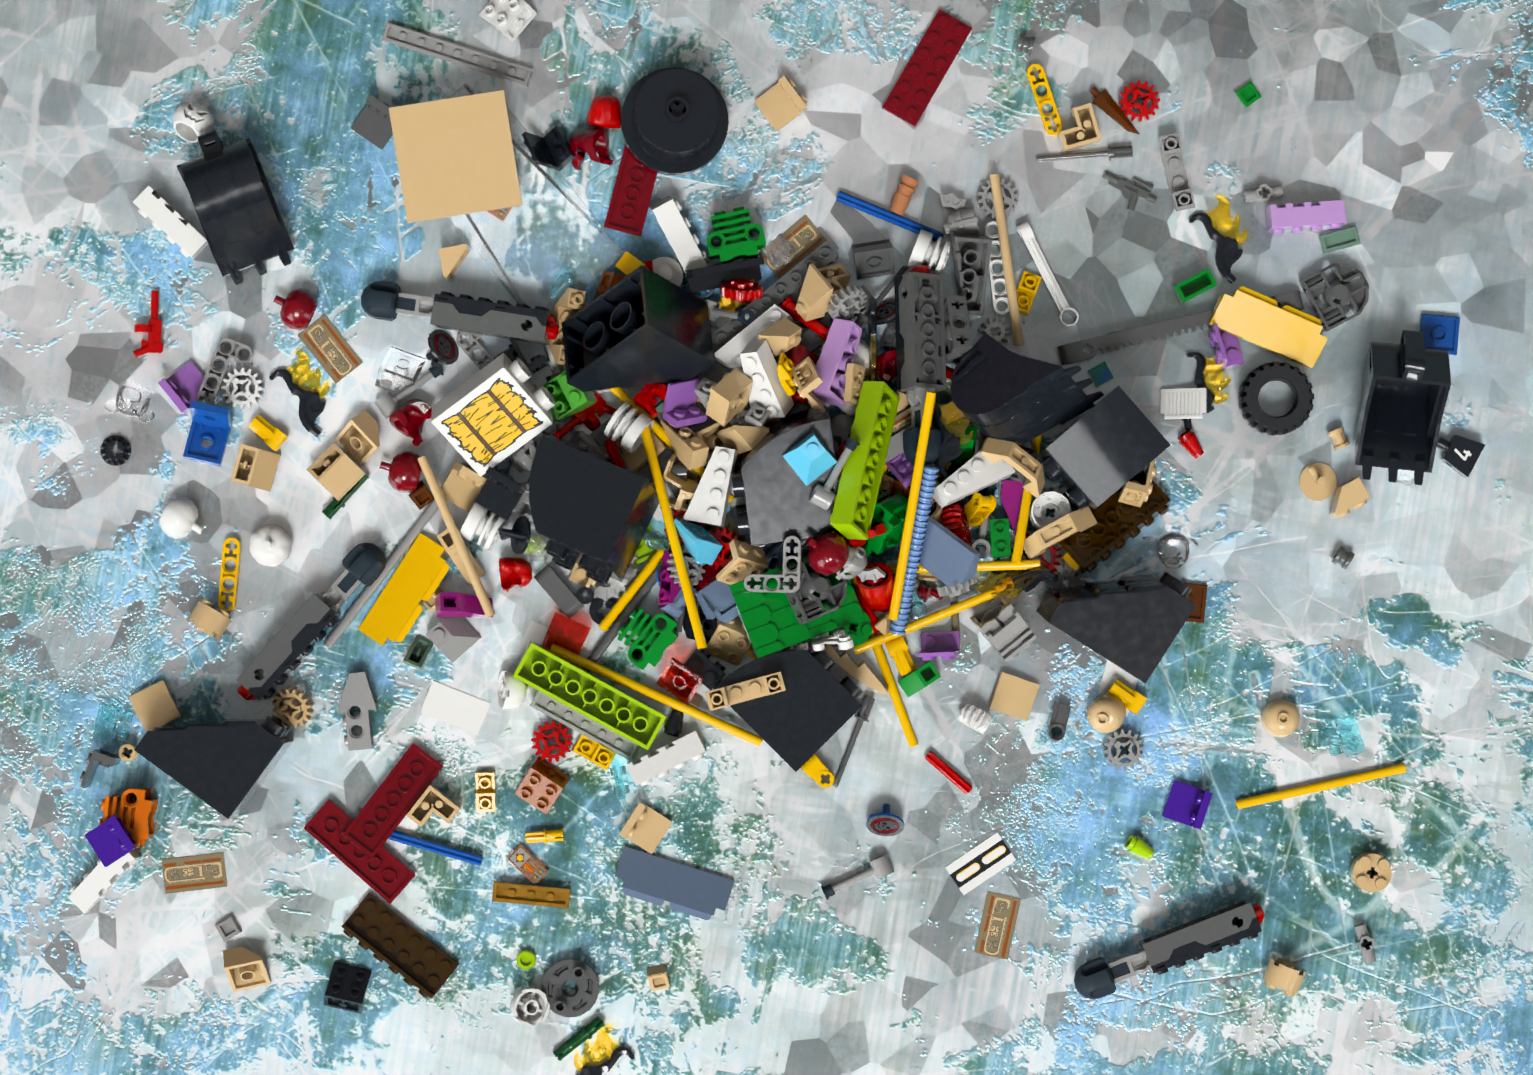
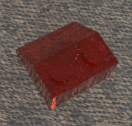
M555 612L542 647L550 651L552 644H555L580 655L591 627Z
M672 657L656 684L688 705L701 688L705 679Z

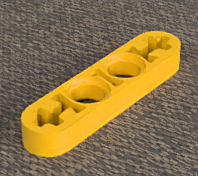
M1032 64L1027 69L1026 74L1045 132L1049 136H1057L1062 130V122L1043 67L1039 64ZM1033 68H1035L1036 71L1040 70L1041 73L1038 74L1039 81L1043 79L1044 82H1039L1033 85V82H1036L1035 76L1030 75V73H1032ZM1044 86L1047 90L1046 95H1037L1036 88ZM1050 104L1053 108L1052 113H1043L1042 106ZM1054 115L1056 116V118L1052 119L1054 125L1058 124L1059 126L1056 129V132H1053V130L1048 129V127L1051 126L1050 120L1045 121V118H1051Z
M233 537L224 541L222 550L218 607L225 612L233 611L237 603L241 543ZM231 541H234V544L237 545V548L233 549V555L237 554V558L226 557V553L230 554L231 551L230 548H227V544H231ZM228 560H233L236 563V567L232 571L227 570L225 567ZM226 579H231L234 582V587L231 590L224 588V581ZM223 592L233 593V596L229 595V601L232 602V606H228V609H225V605H222V602L226 601L227 595H222Z

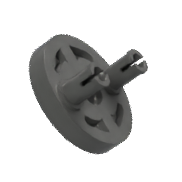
M563 959L553 964L547 970L542 980L541 991L546 994L550 1010L563 1017H577L589 1011L595 1004L599 995V980L595 971L587 963L578 959ZM572 980L577 983L578 991L575 994L568 995L564 992L563 985L566 981Z

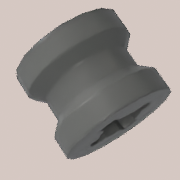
M1021 33L1016 52L1020 53L1022 51L1030 56L1036 37L1032 36L1029 38Z
M1340 546L1332 559V563L1339 564L1342 569L1346 570L1355 553L1347 552L1344 547Z

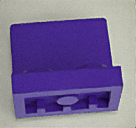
M1174 780L1162 816L1201 830L1213 793Z
M118 814L111 816L107 821L85 834L104 867L111 865L139 847Z

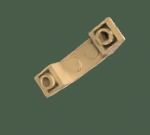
M568 288L554 305L553 318L559 325V333L555 340H549L548 346L556 364L565 365L562 323L573 315L574 310H581L583 308L586 291Z
M986 438L980 454L993 464L1004 459L1026 477L1023 488L1038 498L1045 484L1044 471L1040 462L1014 442Z
M1089 506L1084 507L1082 510L1079 509L1068 513L1034 532L1025 539L1023 548L1029 560L1046 552V549L1072 534L1078 531L1083 532L1097 524V521Z
M781 672L707 691L705 695L709 710L713 711L786 691Z

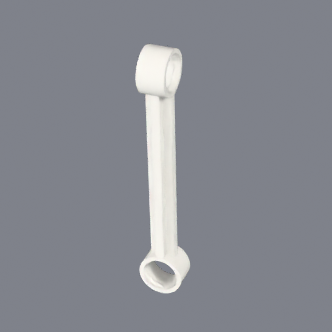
M1025 221L1017 225V231L1060 312L1059 322L1065 327L1074 326L1079 319L1078 312L1069 306L1035 239L1029 223ZM1065 310H1071L1075 313V321L1072 324H1066L1062 320V314Z

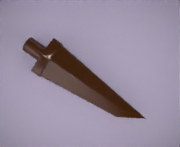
M1094 86L1089 91L1095 97L1092 101L1094 105L1098 106L1126 131L1139 134L1129 119L1124 117L1125 114L1120 111V108L1106 90L1100 92Z

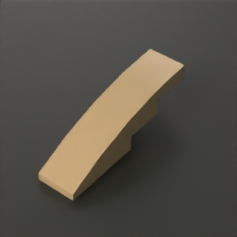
M824 644L825 652L847 673L884 695L889 693L888 689L864 660L857 665L846 650L839 655L831 644Z

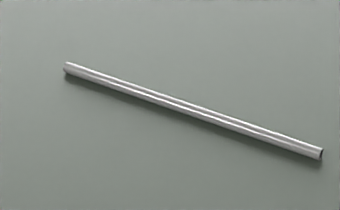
M464 461L461 463L462 465L466 466L467 468H470V467H471L470 465H468V464H467L466 462H464ZM435 499L388 558L382 574L371 586L365 588L323 643L329 649H332L439 509Z

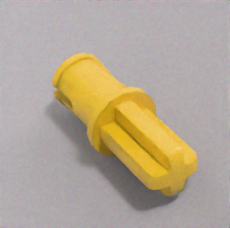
M543 829L544 831L525 833L526 843L544 842L546 844V842L564 841L563 829Z

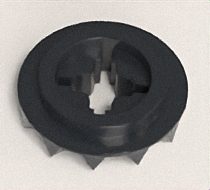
M112 435L103 440L100 446V455L106 463L119 466L129 459L131 446L124 437ZM117 443V448L123 451V453H116L113 459V452L108 450V448H114Z
M613 597L609 598L608 601L595 598L591 602L589 614L591 619L598 625L604 619L603 613L596 612V610L603 607V602H605L607 608L612 609L617 602Z

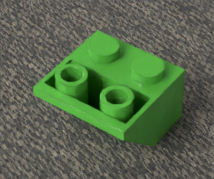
M566 371L542 385L555 399L556 405L551 409L557 420L579 413L597 402L593 391L582 392L567 384Z

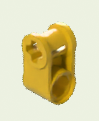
M975 493L968 503L964 505L963 508L968 525L971 527L981 525L990 513L995 510L996 498L994 495L982 496L980 493Z
M815 754L801 767L821 787L827 788L834 783L833 773ZM822 774L825 776L830 775L829 784L821 782L823 779L821 777Z

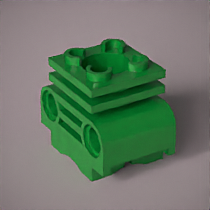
M744 206L737 207L730 213L718 211L711 217L714 232L710 233L707 238L710 260L720 258V262L723 264L738 259L759 257L758 250L766 248L764 231L759 224H751L749 208L744 209ZM756 231L759 233V237L752 239L749 237V233ZM715 239L722 242L718 247H714L711 243Z
M879 488L871 526L884 523L887 532L868 538L866 543L860 546L866 551L867 557L871 555L872 551L878 555L886 547H893L900 542L908 499L902 494L896 493L888 497L889 493L881 494L883 488Z
M642 608L639 611L637 609L634 610L629 617L631 622L628 626L623 625L617 634L619 635V641H622L624 638L627 639L624 642L626 646L630 642L633 644L628 651V658L637 667L644 670L648 663L653 667L659 663L665 649L674 643L678 635L672 632L677 626L674 620L665 614H657L649 621L648 619L651 615L646 613L643 616L642 614L645 610ZM659 618H664L667 622L666 627L663 629H659L656 626V621ZM635 649H641L643 652V657L639 660L633 657Z

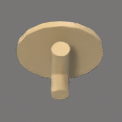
M1313 463L1302 471L1299 477V486L1307 498L1314 501H1322L1329 498L1335 492L1337 477L1330 466L1323 463Z

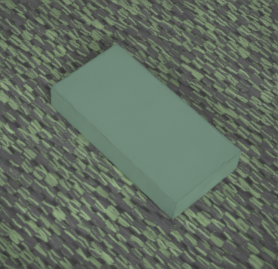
M1356 225L1318 236L1323 254L1361 244Z

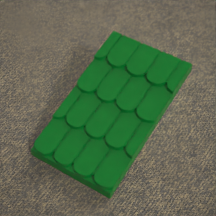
M797 561L787 564V567L796 564ZM804 563L808 573L811 574L807 563ZM783 566L764 572L762 575H777L783 569ZM837 573L827 576L831 586L841 583L836 578ZM764 577L761 578L762 582H757L752 578V581H748V585L752 589H754L755 585H762L761 590H764ZM770 578L767 581V586L770 589H775L778 585L775 578ZM846 579L848 583L846 598L839 609L806 624L798 623L785 593L750 592L744 587V580L729 585L737 611L757 658L865 619L850 579ZM816 591L812 593L816 597H819L820 593H817ZM822 600L821 603L824 607V610L828 611L824 601Z

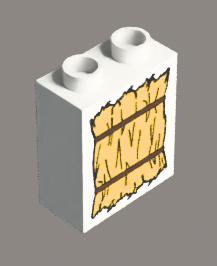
M502 353L432 406L431 422L480 477L486 473L489 467H495L553 423V411L551 408L556 405V402L551 393L544 386L536 390L528 381L532 375L524 362L519 358L512 362L505 353Z

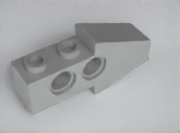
M367 672L349 673L337 713H345V716L342 717L343 728H347L344 743L349 751L374 748L370 710H376L378 707ZM353 706H358L361 710L358 717H354L351 714ZM355 725L362 727V734L360 736H356L353 733Z

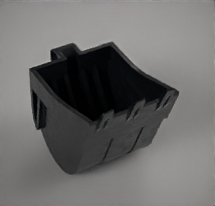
M215 129L197 136L204 155L177 165V169L189 191L210 250L222 276L230 275L234 283L238 285L243 282L239 272L243 269L255 266L259 275H264L267 273L264 261L279 256L284 266L291 264L288 252L295 249L250 138L224 147Z
M1403 330L1399 345L1369 342L1363 372L1361 412L1356 428L1355 465H1362V478L1365 480H1370L1372 466L1388 468V481L1393 483L1397 481L1398 469L1414 471L1415 485H1422L1424 472L1432 473L1441 421L1451 386L1448 351L1425 347L1423 332Z
M987 333L961 359L950 378L952 381L951 397L954 404L985 438L1010 441L1018 446L1031 441L1058 424H1065L1094 407V402L1103 397L1104 394L1099 391L1086 395L1083 389L1092 384L1093 381L1088 378L1075 382L1071 378L1081 371L1079 365L1064 369L1059 365L1019 355L1008 350Z

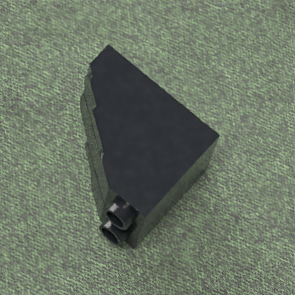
M643 265L562 323L567 384L582 392L617 387L626 389L654 383L690 380L700 372L709 370L713 363H715L708 303Z
M1165 571L1160 579L1152 575L1125 576L1112 581L1086 582L1084 586L1057 588L1046 594L1036 612L1048 623L1146 684L1196 604L1187 598L1192 589Z
M272 715L271 717L267 716L265 720L226 719L220 722H198L187 724L186 726L154 727L151 731H147L134 751L227 819H231L241 814L293 743V740L286 736L291 727L278 717Z

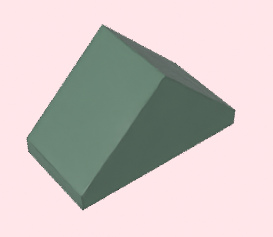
M416 635L402 663L418 670H423L434 645L433 642Z

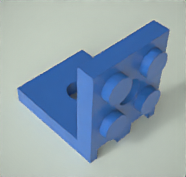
M191 401L192 424L183 459L221 467L232 427L230 409ZM204 440H210L212 445L209 448H204L201 446V443Z

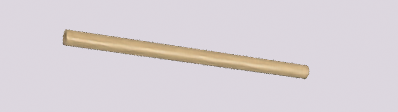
M991 174L990 182L1014 345L1020 346L1024 345L1000 177L999 174Z
M426 455L419 457L417 460L486 618L495 615L493 607Z

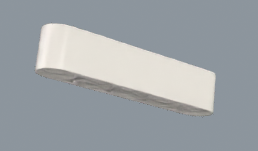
M991 221L986 224L984 235L992 239V245H997L1000 248L998 234L990 235L988 233L989 226L997 228L996 221ZM1000 250L999 254L991 253L988 274L993 312L998 316H1003L1009 312ZM1000 264L1002 272L999 274L994 273L992 266ZM1002 283L1005 289L999 293L994 289V285ZM998 302H1004L1007 309L1001 312L997 309L996 305Z

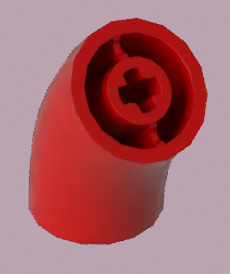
M869 563L865 567L866 569L877 566L886 575L884 578H879L877 582L873 580L861 582L860 577L856 576L859 592L869 607L875 611L886 612L890 609L895 581L892 570L883 563Z

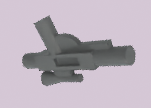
M1107 171L1103 177L1109 181V185L1120 190L1123 197L1129 200L1128 210H1135L1138 197L1152 204L1157 200V197L1143 190L1145 187L1151 192L1154 187L1152 184L1145 183L1134 177L1133 181L1136 184L1133 185L1127 182L1126 179L1118 178Z

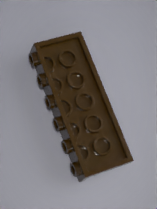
M1142 470L1129 481H1137L1142 485L1145 471ZM1153 480L1151 482L1153 484L1151 494L1148 496L1147 502L1143 501L1141 507L1118 502L1119 495L1124 487L1123 485L1101 505L1091 510L1097 524L1083 532L1078 531L1058 542L1081 567L1080 572L1082 574L1087 571L1089 573L1097 567L1098 562L1107 560L1112 555V551L1116 548L1118 550L1126 544V540L1130 537L1132 539L1141 532L1140 529L1144 526L1149 527L1155 521L1154 518L1159 514L1163 516L1170 509V498Z
M370 892L341 926L344 928L343 932L348 937L353 938L354 936L359 940L358 944L363 949L368 950L369 948L374 952L373 956L378 961L383 962L384 960L389 964L388 968L393 973H400L404 976L403 980L408 985H415L419 988L418 992L425 998L430 997L432 999L459 965L457 961Z

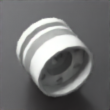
M921 229L907 267L912 268L915 265L925 264L929 271L931 267L936 268L934 274L939 275L949 257L951 240L947 239L944 247L940 246L941 236L937 239L936 243H932L933 233Z
M625 402L611 416L604 430V435L607 437L612 436L614 442L623 437L620 446L633 453L643 442L642 431L648 425L651 431L654 420L644 413L635 418L638 409L635 407L631 409L632 405Z
M1055 491L1040 494L1033 501L1029 511V520L1032 526L1039 530L1071 513L1070 503L1066 497ZM1046 510H1048L1049 512H1054V514L1052 515L1053 518H1051L1050 516L1045 517L1047 513Z
M475 502L462 526L460 534L469 541L478 535L477 545L479 546L486 539L484 548L489 550L499 539V530L504 528L505 520L501 517L496 520L497 515L493 512L490 516L487 515L488 509Z

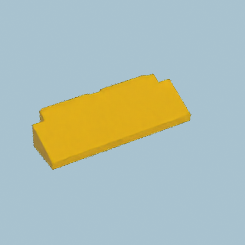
M1244 286L1234 291L1232 296L1227 294L1220 295L1209 321L1211 326L1217 323L1220 330L1309 368L1314 367L1328 339L1320 335L1323 328L1320 319L1288 305L1278 308L1276 300Z
M420 533L358 630L382 646L386 644L387 638L393 642H402L423 610L420 605L421 600H430L449 570L447 561L440 557L446 551L444 547Z

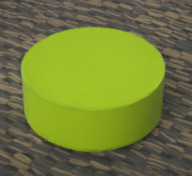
M523 950L518 954L516 961L521 969L528 970L535 965L536 956L530 950Z

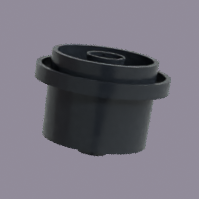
M685 68L659 69L641 78L629 91L621 113L622 136L630 153L646 168L665 175H685L698 171L708 165L720 152L728 131V111L719 90L703 75Z

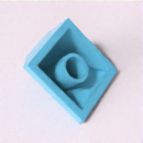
M814 432L810 433L782 455L806 486L837 463L836 459Z
M675 518L674 523L687 551L694 557L693 560L700 565L704 563L712 565L723 545L703 526Z

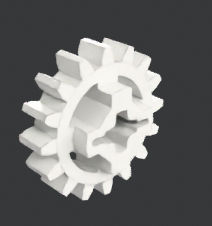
M244 367L241 368V372L235 368L233 375L228 372L229 379H223L226 386H221V389L226 390L222 394L223 397H229L226 402L231 403L233 401V407L236 408L239 404L240 409H244L245 405L251 408L252 402L258 404L256 398H262L259 391L264 390V388L259 387L263 383L262 380H257L259 375L257 373L252 375L253 370L251 369L246 372ZM248 376L245 380H240L237 377ZM231 383L234 384V391L232 392L230 391ZM241 384L247 385L245 386L246 392L240 391L239 386ZM255 384V392L253 394L252 386ZM240 397H246L248 400L238 401L237 399H239Z

